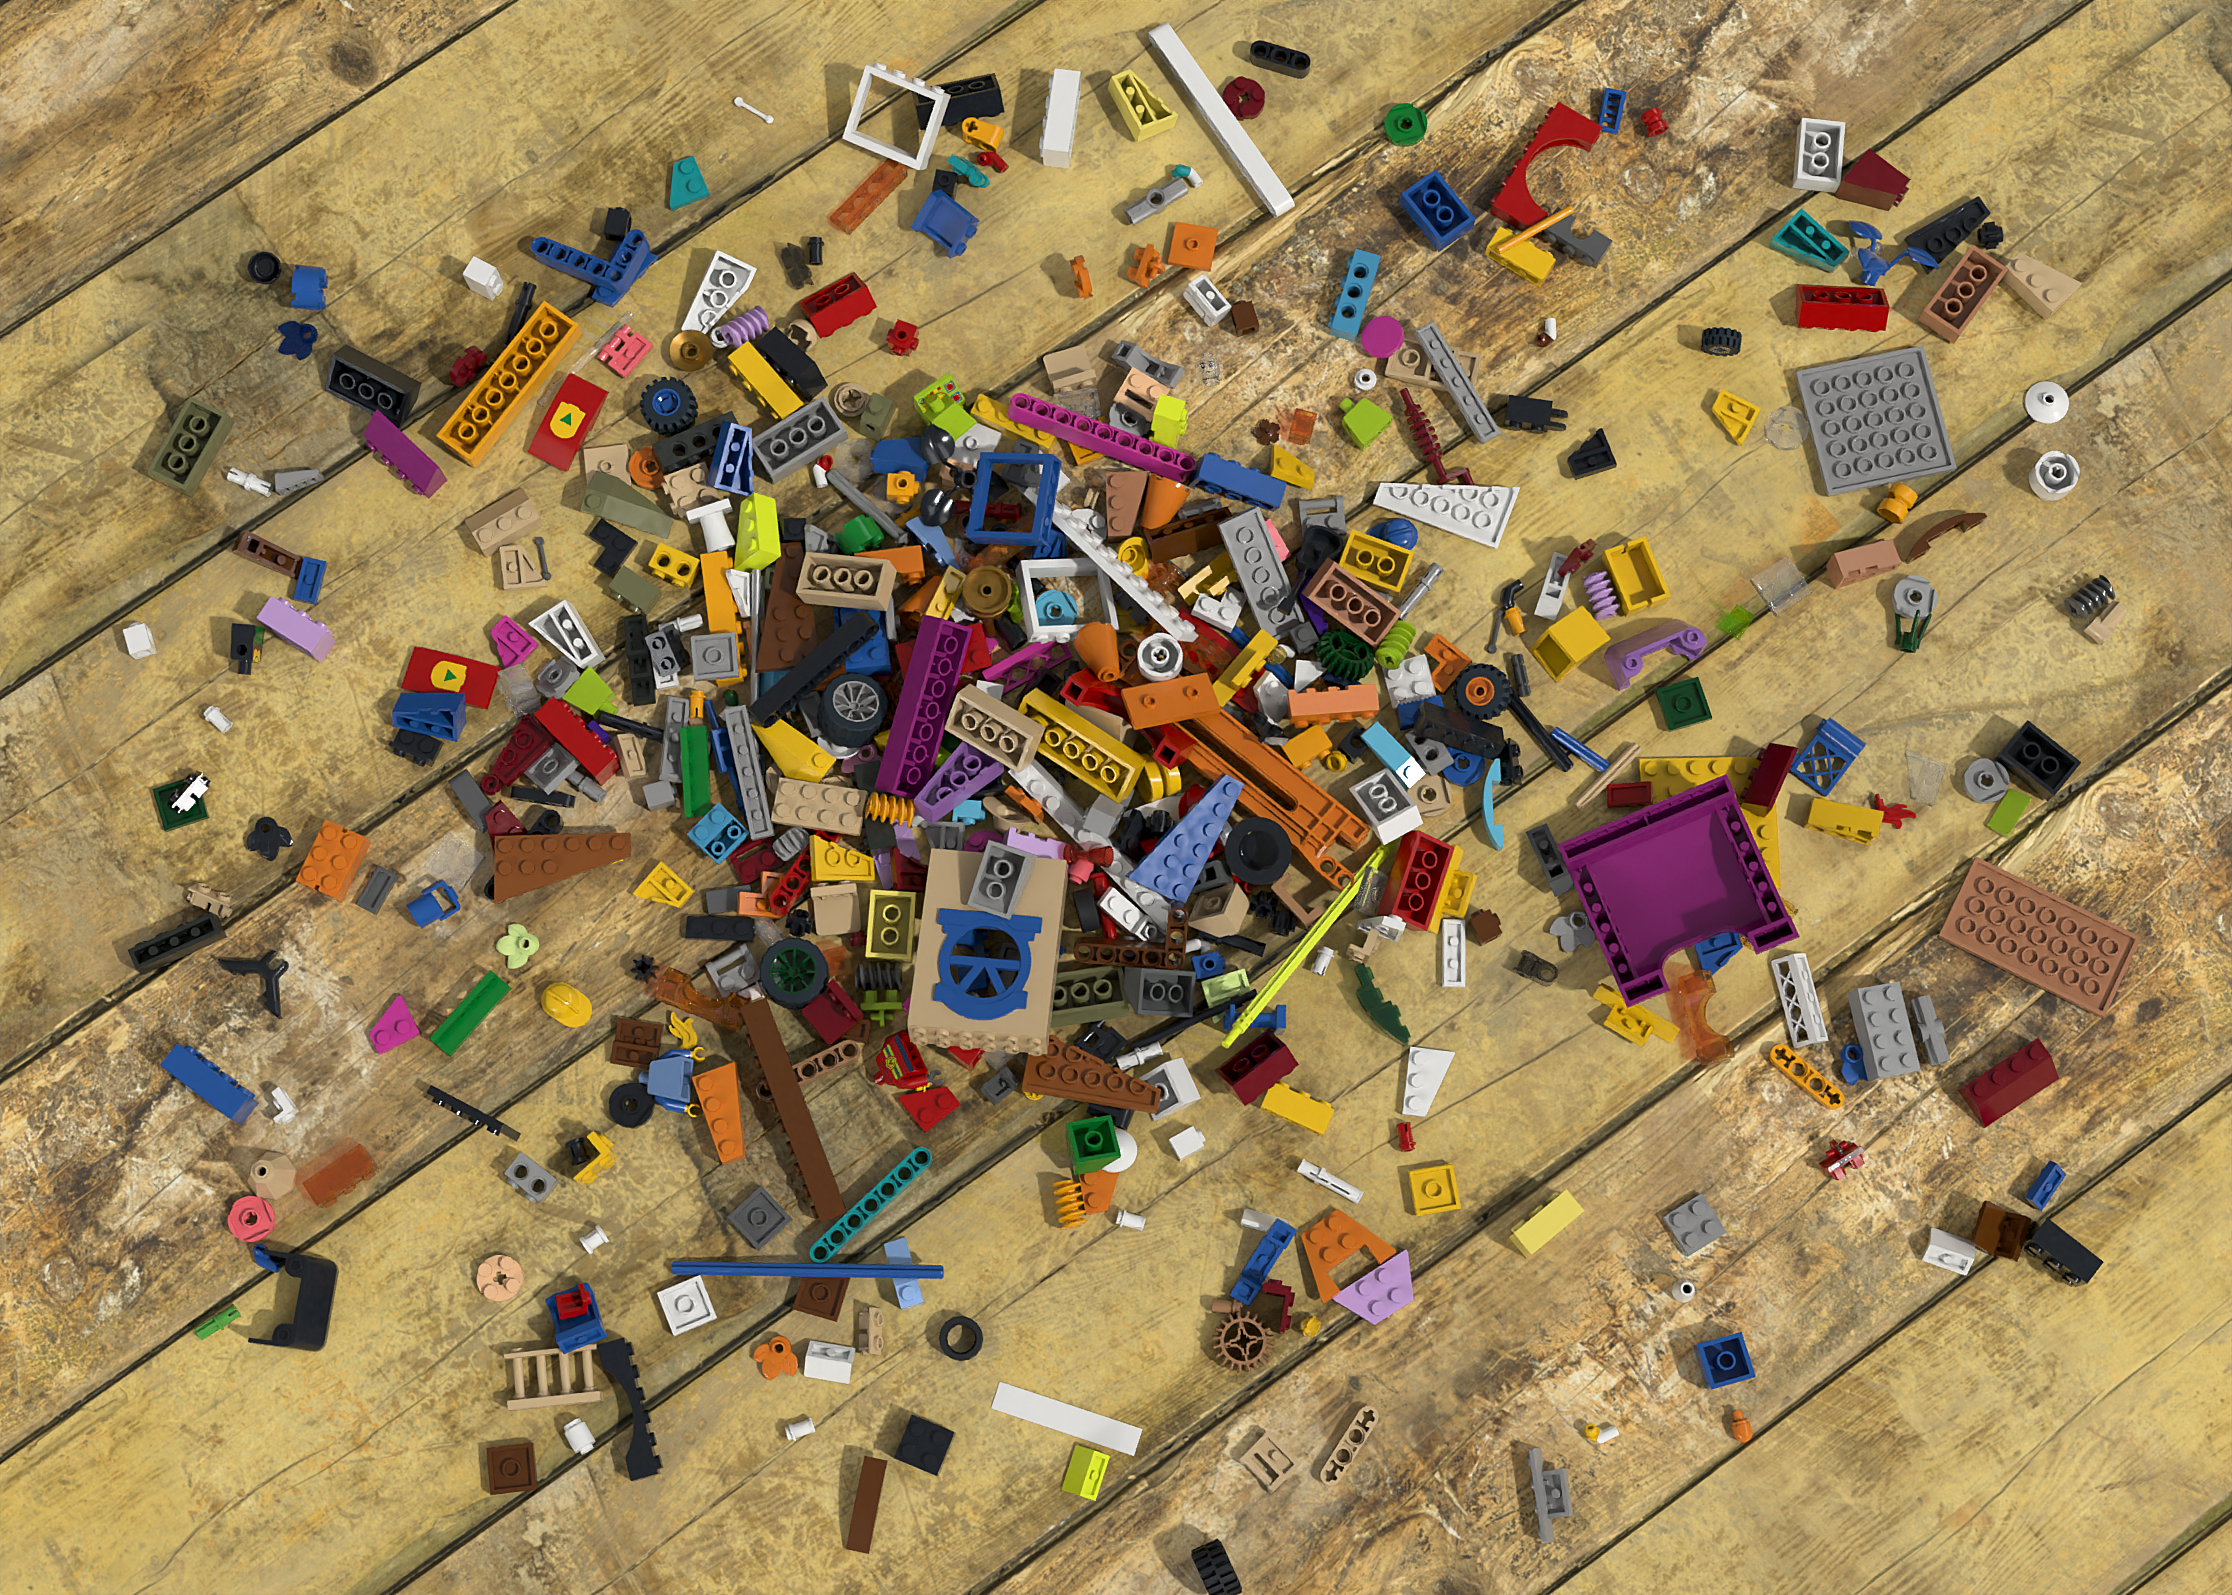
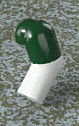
M726 689L722 694L726 705L724 710L738 707V694L734 690ZM723 710L718 716L726 723Z

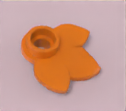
M775 1336L769 1343L759 1345L753 1355V1360L763 1362L762 1372L767 1380L776 1378L782 1371L790 1376H794L797 1371V1357L791 1351L789 1339L784 1336ZM781 1344L783 1351H777L775 1346Z

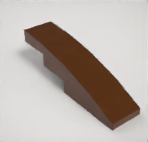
M864 1456L846 1546L847 1550L866 1554L870 1552L888 1460Z

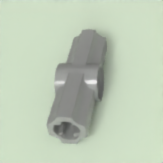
M1178 176L1160 188L1151 189L1145 197L1125 208L1126 218L1130 224L1136 226L1150 216L1162 213L1165 207L1187 195L1188 189L1183 180ZM1159 199L1161 203L1153 204L1151 200Z
M1930 995L1910 1000L1916 1020V1033L1919 1041L1924 1045L1930 1066L1950 1061L1943 1038L1945 1036L1941 1020L1936 1016Z

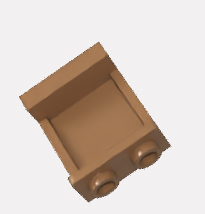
M1287 872L1272 882V892L1309 931L1323 915L1324 911L1319 906L1309 914L1304 911L1284 889L1292 881L1291 875Z

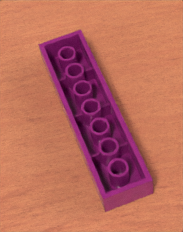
M923 614L874 788L915 799L930 781L972 628Z

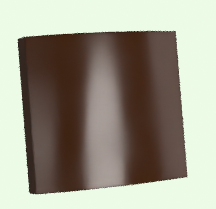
M618 1017L610 1063L649 1070L650 1063L658 1060L664 1023Z

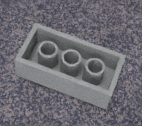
M821 396L753 438L752 449L772 482L776 484L846 441L848 435L825 397Z
M1893 982L1858 988L1848 993L1847 996L1859 1045L1863 1052V1062L1868 1082L1911 1075L1920 1071L1921 1068L1900 983Z

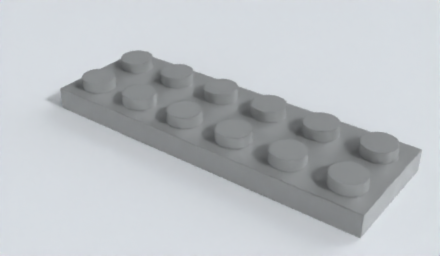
M1256 505L1218 523V529L1259 630L1264 629L1276 640L1288 636L1290 630L1304 624L1305 620L1297 600H1295L1294 608L1289 616L1277 611V606L1284 598H1287L1292 588L1259 506Z

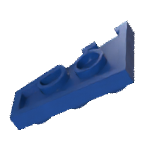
M617 241L608 262H612L622 244L621 241ZM648 252L631 285L623 293H616L597 285L592 296L593 301L613 308L630 290L635 281L645 274L648 267L658 260V256Z

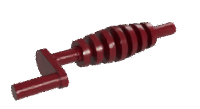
M1408 389L1400 390L1399 392L1407 407L1404 411L1405 417L1411 416L1407 419V424L1412 425L1409 428L1410 433H1415L1412 435L1413 441H1418L1416 446L1419 449L1424 448L1420 451L1423 456L1429 455L1425 460L1427 463L1433 464L1439 476V479L1436 480L1437 485H1443L1462 477L1465 485L1475 486L1469 468L1450 474L1446 473L1441 462L1443 453L1442 451L1437 452L1441 448L1440 443H1434L1438 440L1437 434H1433L1435 432L1434 426L1428 427L1431 425L1430 420L1424 419L1427 416L1425 412H1419L1422 410L1420 404H1414Z

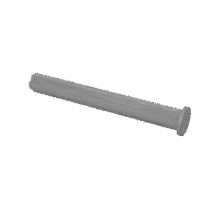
M832 469L826 475L827 480L866 515L867 513L870 514L875 523L897 541L899 547H903L909 542L911 533L901 529L838 471Z

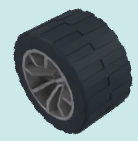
M860 673L841 674L837 678H833L825 687L817 712L818 726L821 728L823 735L841 747L861 748L871 744L875 740L874 737L881 733L888 713L889 700L885 690L873 678Z

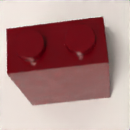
M1869 148L1844 177L1834 196L1841 200L1889 211L1893 205L1898 207L1903 201L1904 196L1909 191L1907 185L1911 179Z

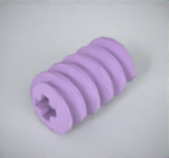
M759 305L755 306L754 309L748 310L747 313L741 314L740 317H736L733 321L731 320L727 325L721 326L723 338L736 348L742 346V343L744 344L749 339H755V335H762V331H769L767 314Z
M1608 571L1595 572L1581 579L1586 580L1583 586L1588 589L1586 595L1591 597L1588 600L1589 603L1594 605L1591 608L1592 612L1597 613L1594 616L1596 621L1615 616L1617 614L1615 610L1620 607L1619 604H1612L1617 599V596L1609 595L1614 591V588H1607V585L1611 583V579L1604 580V577L1609 574Z

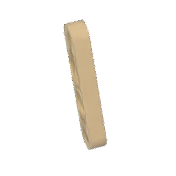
M1365 1406L1361 1408L1321 1469L1320 1479L1324 1485L1334 1486L1343 1477L1379 1419V1414L1374 1407ZM1370 1410L1373 1412L1372 1417L1374 1421L1369 1420L1364 1427L1369 1429L1365 1432L1362 1427L1355 1425V1423L1358 1421L1361 1424L1364 1420L1363 1411L1367 1413ZM1357 1429L1362 1433L1360 1442L1353 1443L1350 1441L1349 1433L1351 1430ZM1340 1449H1345L1350 1454L1349 1460L1345 1463L1339 1462L1336 1458V1454ZM1333 1460L1338 1466L1344 1468L1342 1472L1337 1468L1334 1473L1335 1477H1337L1336 1480L1327 1482L1325 1480L1327 1476L1324 1472L1332 1470L1334 1465H1330V1462Z

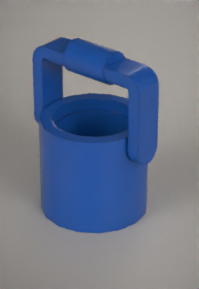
M443 879L421 891L422 895L406 904L421 929L437 919L440 921L446 919L461 908L457 900L458 895L452 886H448ZM440 886H443L445 894L455 905L445 912L432 894V891Z

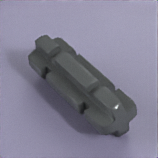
M1515 654L1511 657V663L1514 666L1513 672L1516 685L1519 686L1517 689L1519 697H1528L1531 694V689L1528 685L1529 680L1526 667L1523 665L1524 658L1522 654Z

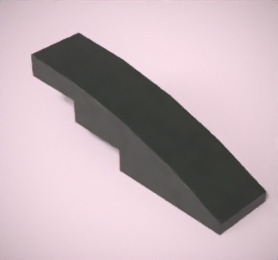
M642 615L624 618L626 651L634 707L656 704L650 649L645 640V637L649 635L647 617Z

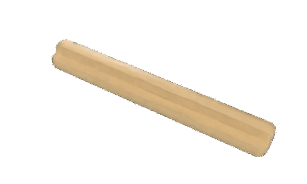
M1632 743L1575 800L1574 805L1580 811L1584 810L1640 754L1642 750L1640 746Z

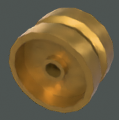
M991 565L979 566L973 569L966 576L962 587V603L966 611L980 620H993L1001 616L1007 610L1012 594L1011 582L1008 576L1001 569Z

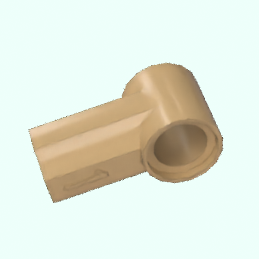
M2113 600L2099 617L2096 616L2084 632L2098 644L2102 645L2114 632V628L2128 611L2122 603Z

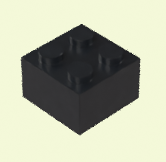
M911 1415L894 1459L938 1477L956 1433Z

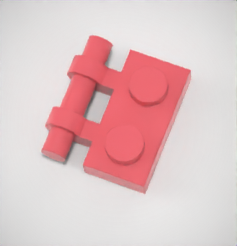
M627 324L620 330H616L613 339L608 344H604L601 348L602 351L597 356L602 362L611 357L612 359L608 363L609 367L625 379L654 347L651 342L636 331L629 337L628 333L632 329ZM621 342L625 343L618 352L615 351Z

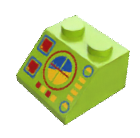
M949 372L913 396L915 410L927 426L929 425L924 417V413L930 408L926 401L932 394H937L940 399L948 395L964 410V407H966L965 398Z

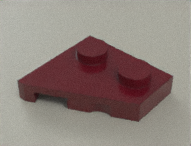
M898 848L890 849L893 890L925 893L929 866L921 864L919 860L912 856L908 858L901 854Z

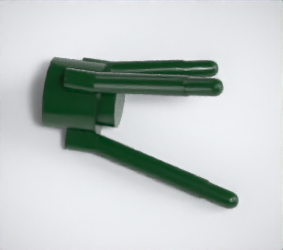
M1916 610L1911 632H1904L1901 636L1900 615L1895 612V644L1899 645L1898 650L1906 653H1916V649H1919L1920 642L1932 617L1931 613L1926 617L1917 636L1915 633L1920 610Z

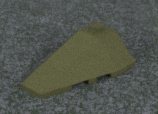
M596 471L588 485L580 508L584 513L668 539L674 521L672 516L620 478L600 471Z

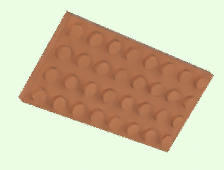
M1978 857L1973 859L1937 936L2100 1018L2105 1017L2141 939L2140 936Z

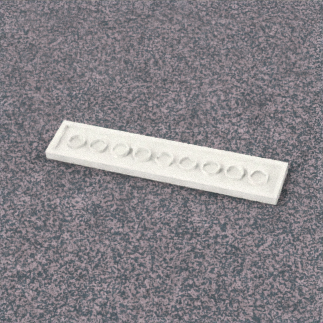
M1028 487L1023 493L1035 505L1037 504L1039 487ZM1055 499L1052 522L1176 640L1194 642L1199 636L1194 631L1195 627L1189 621H1183L1178 616L1180 613L1173 606H1167L1163 602L1164 598L1155 590L1152 592L1147 587L1148 582L1141 576L1137 577L1132 573L1133 568L1125 561L1121 562L1118 560V554L1112 548H1106L1101 543L1103 540L1094 532L1090 533L1086 529L1087 524L1084 521L1071 515L1072 510Z

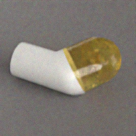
M1277 645L1273 649L1272 654L1268 655L1267 660L1273 666L1280 664L1286 657H1294L1296 650L1287 645Z

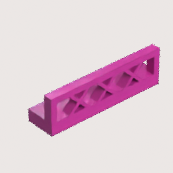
M1049 641L1041 644V642H1035L984 670L982 678L990 683L999 678L1007 680L1006 687L1002 693V696L1029 682L1038 670L1031 667L1033 659L1037 657L1046 659L1044 667L1051 670L1073 658L1065 643ZM1061 645L1066 655L1059 659L1050 657L1052 649ZM1017 668L1026 670L1025 677L1020 680L1011 678L1013 670Z

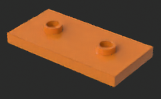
M1207 672L1121 690V696L1134 730L1217 714L1221 710Z

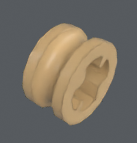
M1089 488L1083 507L1090 506L1092 510H1095L1100 497V491L1093 492V489Z

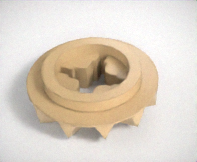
M847 383L837 390L834 398L835 406L839 413L847 417H857L864 412L869 401V394L860 384ZM849 393H851L854 399L858 398L855 401L854 408L850 403H846V401H849Z

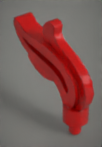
M1875 794V810L1884 811L1883 823L1894 824L1896 829H1900L1902 826L1901 819L1916 818L1914 812L1906 809L1901 810L1902 808H1907L1906 805L1897 804L1888 808L1884 805L1883 799H1880L1879 794Z

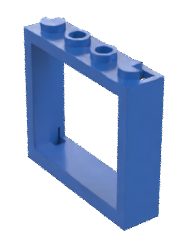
M981 452L980 459L977 461V483L973 487L974 494L969 507L970 518L969 523L966 525V537L978 544L1048 546L1062 461L1053 454ZM993 463L1043 465L1032 533L982 531Z

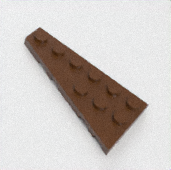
M802 542L780 543L781 556L776 559L755 673L792 670L819 646L812 604L804 603L796 593L804 562Z

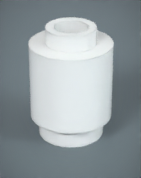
M580 1418L564 1426L566 1431L564 1434L575 1453L580 1452L583 1455L594 1448L592 1444L596 1441L586 1423L582 1422Z

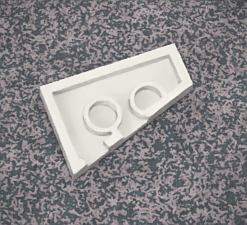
M1410 1047L1402 1115L1425 1118L1455 1052Z

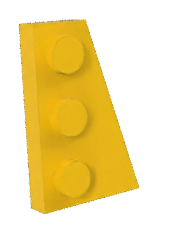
M809 836L812 881H875L874 858L851 849L847 850L834 842L822 840L819 836Z

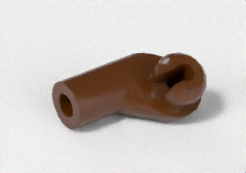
M1001 616L993 620L983 621V628L987 638L996 636L994 620H1000Z

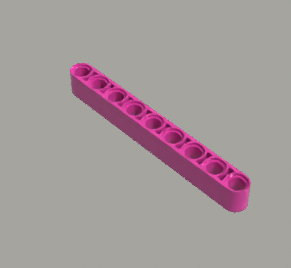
M1024 393L1013 395L1007 408L1008 417L1016 422L1178 482L1188 481L1196 467L1195 459L1188 454Z

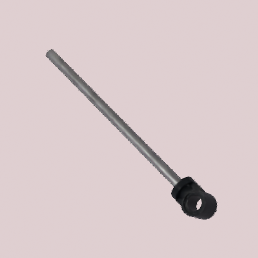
M759 569L752 570L750 707L759 699L760 673H755L760 647L761 570ZM750 714V723L752 724L755 718ZM752 729L765 786V755L759 754V737Z

